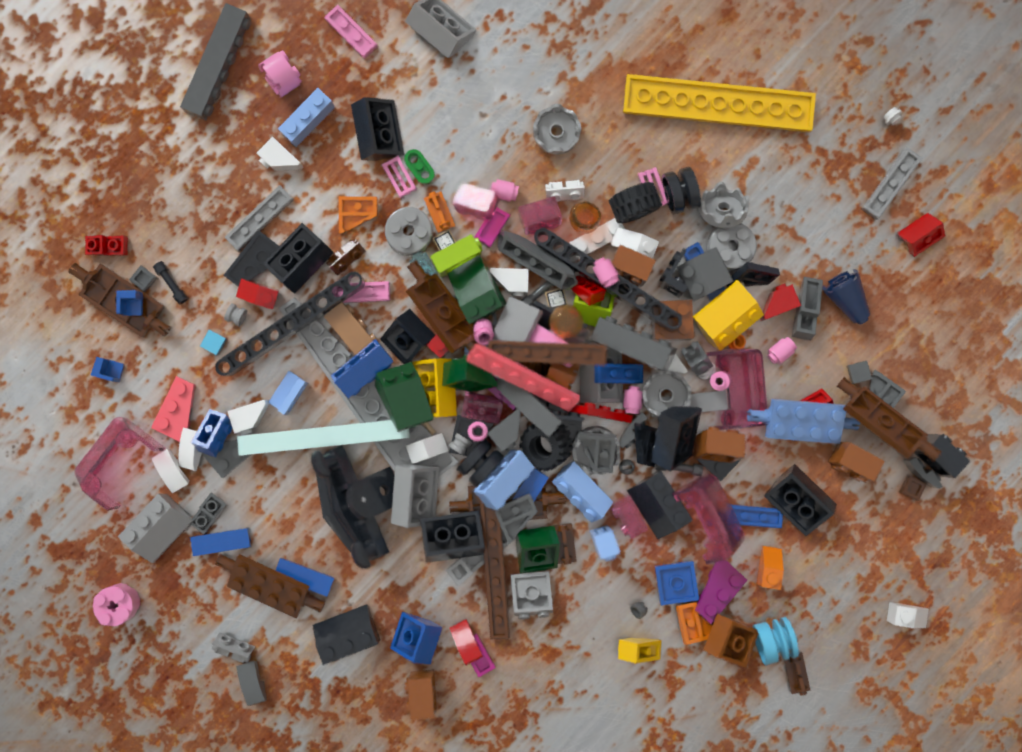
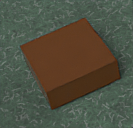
M907 475L899 492L919 501L927 484Z

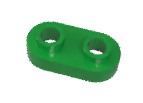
M416 149L406 152L404 156L405 164L417 181L423 185L432 183L435 173L422 153ZM417 158L418 161L416 163H412L411 159ZM423 173H428V178H423Z

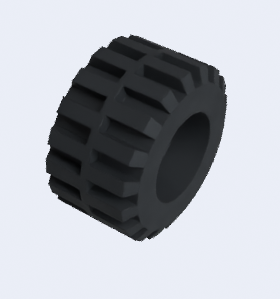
M644 182L629 187L615 194L609 200L617 223H628L655 212L662 206L653 182Z
M535 424L524 430L520 438L522 442L519 443V447L522 448L523 454L536 467V470H553L570 457V451L573 450V446L570 444L573 442V439L569 437L571 433L569 430H565L566 426L564 424L560 425L550 437ZM541 436L550 442L552 453L543 448Z

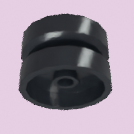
M691 167L679 169L678 174L671 171L662 175V185L668 202L667 205L673 215L682 213L685 206L689 210L701 206L699 185Z
M483 439L456 469L463 476L474 469L475 472L469 478V482L475 487L505 457L498 450L493 451L487 457L485 454L491 449L492 444L486 439Z

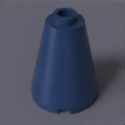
M852 269L854 273L849 274L848 271H845L828 281L830 285L827 287L824 285L822 290L852 323L860 325L869 320L870 310L858 270Z

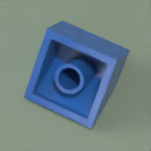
M402 612L390 649L413 663L431 665L443 627L430 620Z

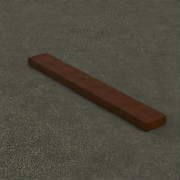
M480 499L482 534L485 547L484 563L490 640L509 639L510 629L502 527L494 509L487 508Z

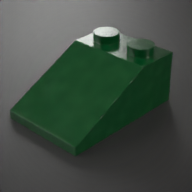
M481 254L447 273L459 306L469 324H474L477 320L484 319L506 306V301Z
M412 362L376 373L374 386L397 432L434 419L421 379Z

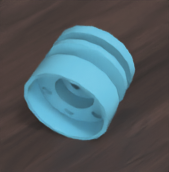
M781 617L780 623L777 619H773L772 629L767 622L752 626L758 632L755 643L765 666L778 663V653L781 654L784 660H788L789 655L792 658L799 656L797 637L787 617Z

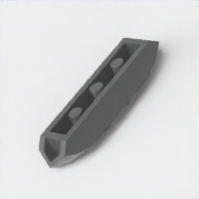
M502 231L499 234L498 249L500 252L560 289L569 290L578 284L573 271L562 260L520 235L507 231Z

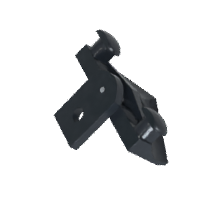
M343 445L333 448L324 454L320 450H316L311 455V464L317 477L323 519L351 552L355 564L361 569H368L371 567L369 560L372 561L390 553L374 516L392 508L394 473L391 467H388L358 480ZM380 487L384 489L385 495L381 494Z

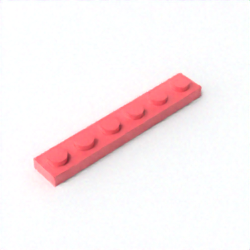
M478 343L475 344L467 355L466 361L568 412L571 411L580 399L579 394Z

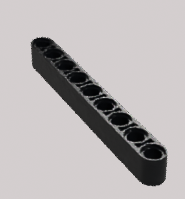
M540 228L535 232L534 239L537 246L562 260L572 270L586 279L605 288L604 284L601 285L595 273L590 274L586 271L588 266H595V259L546 228ZM546 235L548 240L546 242H539V237ZM558 245L564 247V250L560 253L554 251ZM577 255L581 259L577 263H572L570 258ZM620 275L617 276L619 279L617 283L605 288L606 292L665 330L676 332L680 329L682 317L678 312ZM625 286L629 289V292L624 295L620 294L619 288ZM637 297H643L646 302L643 305H638L634 300ZM658 307L662 313L655 316L651 313V309ZM670 318H676L678 325L670 326L667 321Z
M357 272L346 274L219 359L215 364L216 372L221 376L235 375L332 310L340 302H344L359 292L365 285L364 278ZM353 277H359V284L357 286H351L350 284ZM337 288H343V294L340 297L335 296ZM322 298H326L327 305L320 308L319 301ZM310 309V317L304 319L303 311ZM289 320H294L295 325L292 329L289 330L287 328V322ZM277 330L279 336L276 340H272L271 333ZM261 341L262 349L256 351L255 343ZM241 352L246 354V359L243 362L239 360ZM228 362L230 369L225 373L223 365Z

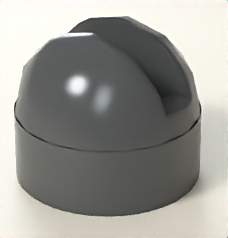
M628 459L622 460L619 464L620 472L625 475L633 473L635 469L634 463ZM632 465V469L622 468V466Z
M636 602L630 608L632 614L637 619L643 618L648 612V608L644 607V602Z

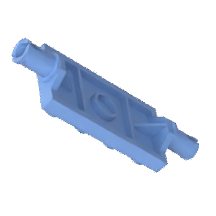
M771 399V405L768 409L764 411L749 409L747 413L751 414L747 415V421L763 422L766 425L765 436L771 439L840 444L843 429L858 430L860 428L855 426V424L860 425V422L855 418H845L846 411L843 410L845 405Z

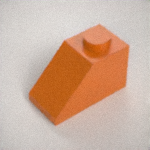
M762 546L756 584L761 587L781 590L784 572L782 549Z

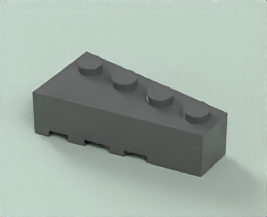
M610 316L599 318L591 340L607 345V347L662 371L669 370L678 349L671 346L670 342L663 339L658 341L652 338V334L644 331L642 333L634 331L635 327L626 323L623 326L617 324V319Z

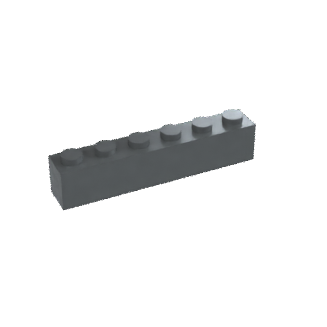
M225 3L180 105L186 113L205 121L208 116H211L214 109L213 104L221 94L220 88L228 78L230 65H233L236 60L237 49L243 44L244 33L250 28L251 18L247 11Z

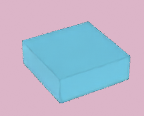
M208 330L200 347L218 356L227 339L212 330Z

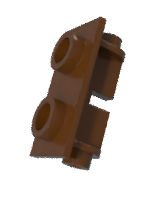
M355 238L353 240L350 239L341 248L345 252L341 255L337 251L326 263L337 276L366 252Z
M572 523L554 525L560 542L558 564L564 563V565L572 564L571 562H577Z
M799 652L797 658H792L789 655V659L784 660L791 694L807 695V691H811L803 653Z

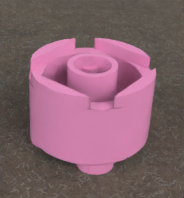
M283 50L276 52L258 64L261 72H266V81L280 97H283L301 83L299 71L295 66H290L287 62L289 59Z
M119 583L101 590L94 597V614L102 625H120L135 616L140 606V598L137 591L127 586V584Z

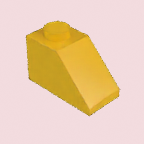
M644 638L619 639L618 659L636 664L660 660L662 640Z

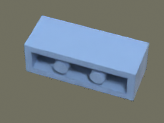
M317 88L278 130L297 147L335 106L332 100Z
M511 449L474 492L487 508L498 510L504 506L509 496L517 491L518 486L530 476L531 471L535 467L522 451Z
M574 461L564 466L552 481L557 489L591 523L603 518L613 504V501Z
M608 525L590 530L596 553L600 559L609 561L617 558L616 555L620 554L613 530Z

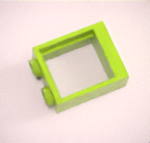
M472 234L430 257L441 278H443L450 271L481 254L483 249L477 237L473 238Z

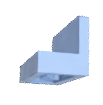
M288 371L269 400V404L277 408L280 413L288 415L308 382Z

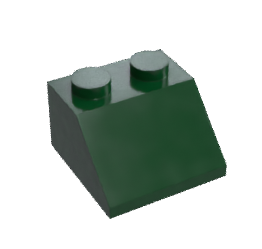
M463 355V358H453L452 361L444 363L442 386L472 393L497 387V382L493 375L466 361L467 355Z
M555 526L524 529L516 535L520 574L558 568L560 542Z

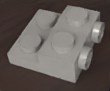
M549 571L511 575L514 617L518 616L520 620L529 619L530 615L537 614L538 618L549 617V613H553Z

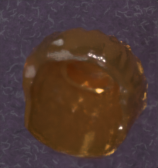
M589 201L575 204L569 213L570 224L576 232L591 233L602 222L599 208Z
M558 306L550 315V329L561 339L575 337L583 328V317L574 306Z

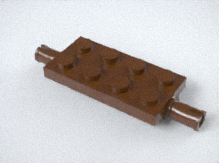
M415 260L407 268L417 281L415 285L407 289L406 293L451 354L462 347H466L470 352L477 343L474 337V324L468 323L458 302L436 273L431 276L429 273L426 274L418 261Z
M77 263L71 266L74 268L73 270L69 268L68 273L82 281L83 289L78 294L79 296L140 337L144 338L150 328L160 333L163 337L168 334L165 330H171V326L158 319V316L165 307L163 304L100 263L92 272H88ZM136 290L142 292L143 315L122 316L117 314L116 291Z
M845 377L838 383L836 387L844 391L851 399L843 410L906 459H909L915 450L922 451L932 461L941 454V450L927 441V433L865 386L858 388Z
M474 485L468 486L467 500L449 501V507L457 506L450 508V514L479 511L481 522L480 498L474 492L477 487ZM544 485L534 501L537 513L530 520L548 519L547 507L555 504H566L565 498L557 499L566 496L562 492L548 493L545 491ZM517 491L511 494L506 502L511 501Z
M219 554L216 560V566L230 571L228 588L297 619L304 606L321 613L326 601L310 595L311 593L308 592L309 585L241 554L237 556L236 560Z

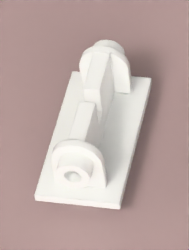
M579 180L566 181V187H563L562 182H549V184L545 185L546 202L584 199L585 187L583 182Z

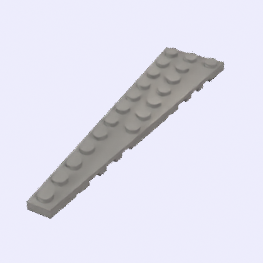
M294 297L279 309L285 316L302 304ZM306 309L303 311V318H309L311 313ZM289 320L288 322L293 328L295 322L294 320ZM318 320L297 332L301 341L360 423L391 420L374 386L375 380L364 385L357 395L350 398L333 382L331 375L354 356ZM422 424L409 428L410 438L374 441L394 472L395 465L412 464L406 445L433 436ZM448 451L416 462L414 465L439 466L440 476L459 461Z

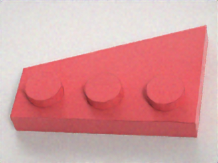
M176 376L152 424V429L180 442L183 427H190V414L193 407L195 384Z

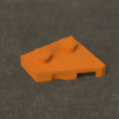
M339 196V233H345L378 216V197Z
M696 602L676 605L683 644L685 645L707 640L712 629V625L695 611Z

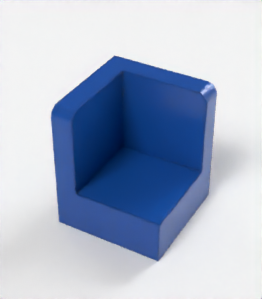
M136 290L116 291V313L122 316H142L143 293Z
M96 357L91 376L112 382H120L125 365L106 358Z

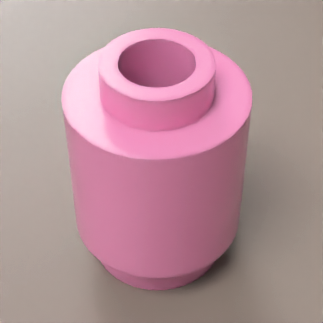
M497 179L496 183L492 182L490 193L496 199L509 202L511 200L516 201L519 186L512 182Z
M603 257L594 262L595 266L592 269L601 285L604 284L605 288H608L619 281L618 273L610 259L605 260Z
M479 319L474 323L473 330L476 342L481 345H488V340H493L494 338L492 323L487 319Z
M789 337L782 338L768 350L769 355L767 357L773 364L781 365L795 353L797 346Z
M718 371L710 378L712 388L717 391L729 388L732 383V378L726 371ZM717 378L723 379L722 385L717 383Z
M629 386L628 390H624L623 408L626 410L625 413L640 414L643 403L642 391H640V387Z
M474 422L468 428L469 437L474 441H481L487 436V427L482 422ZM475 428H481L482 433L476 435L474 433Z

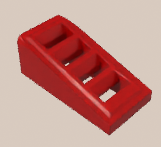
M580 275L576 276L578 284L572 287L571 290L590 306L604 300L605 288Z

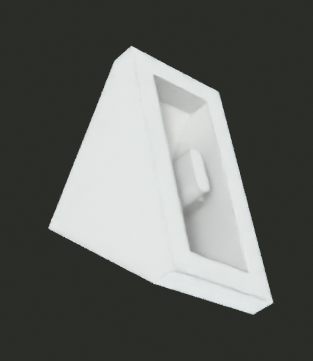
M443 433L406 445L412 464L449 451Z

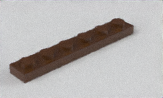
M488 340V349L513 362L606 366L607 345Z

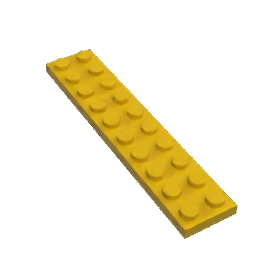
M627 74L623 114L811 133L813 131L816 93Z

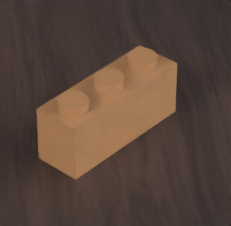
M340 302L324 315V318L350 350L356 355L373 340L376 339L380 342L373 333L369 335L365 330L367 325L361 318L356 319L353 315L355 311L349 303L345 305L343 302Z

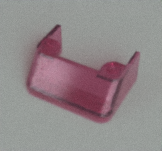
M731 349L707 352V356H717L716 366L721 371L728 372L732 378V383L727 388L729 409L724 410L721 415V423L723 425L713 427L724 430L765 426L763 422L747 421V415H751L747 413L749 409L761 411L767 409L764 365L761 351L759 349Z
M116 417L111 421L77 465L74 472L82 491L107 511L119 509L121 505L101 491L102 483L96 475L119 446L131 448L138 441L142 442L153 452L164 451L165 449L163 445L126 417Z

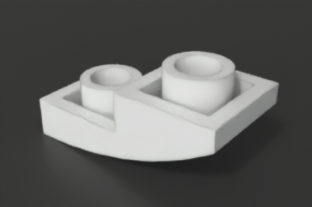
M183 427L179 444V466L197 471L202 453L198 452L191 443L197 431Z
M169 448L152 457L159 475L172 493L189 484V479L179 468V461Z

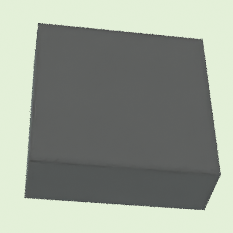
M140 265L129 280L146 292L158 277Z
M867 361L847 365L852 384L872 379Z

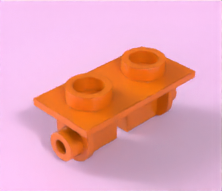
M434 191L429 193V196L425 197L424 200L437 232L440 233L455 227L442 192L436 193Z

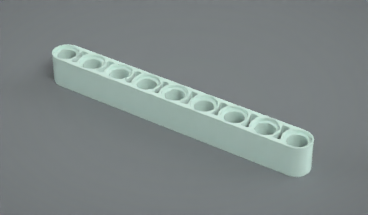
M392 420L243 435L237 436L239 455L403 439L410 438L409 428L397 432Z

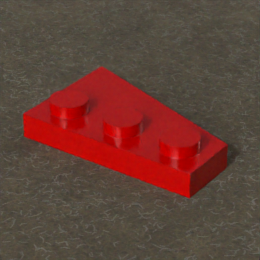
M585 402L584 406L575 405L570 411L620 422H632V415L625 414L626 410L614 408V412H612L611 407L600 405L598 409L596 404Z

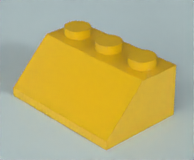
M736 280L696 313L693 319L707 342L721 351L764 316V313L758 302Z
M436 358L411 361L421 379L433 418L457 416L456 390L442 386L444 363L450 362L452 359Z

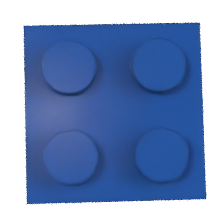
M694 561L654 566L661 606L699 600Z

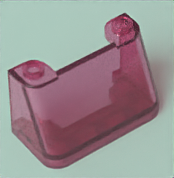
M714 474L702 475L672 493L676 502H686L687 509L694 507L710 540V542L705 544L708 551L702 555L706 564L727 560L737 552L745 541V534L718 478Z

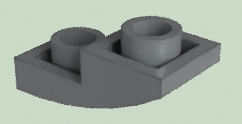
M640 412L624 430L619 440L620 448L625 446L627 449L635 443L634 424H646L644 421L647 417L643 412Z
M909 457V459L903 460L908 469L919 480L932 488L940 489L943 487L940 483L941 478L939 474L933 470H924V464L919 458Z
M211 492L199 507L190 525L205 535L227 504Z
M257 661L236 666L241 690L247 706L267 701L264 681H260Z

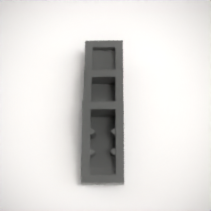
M500 378L496 381V388L548 437L563 422L534 394Z

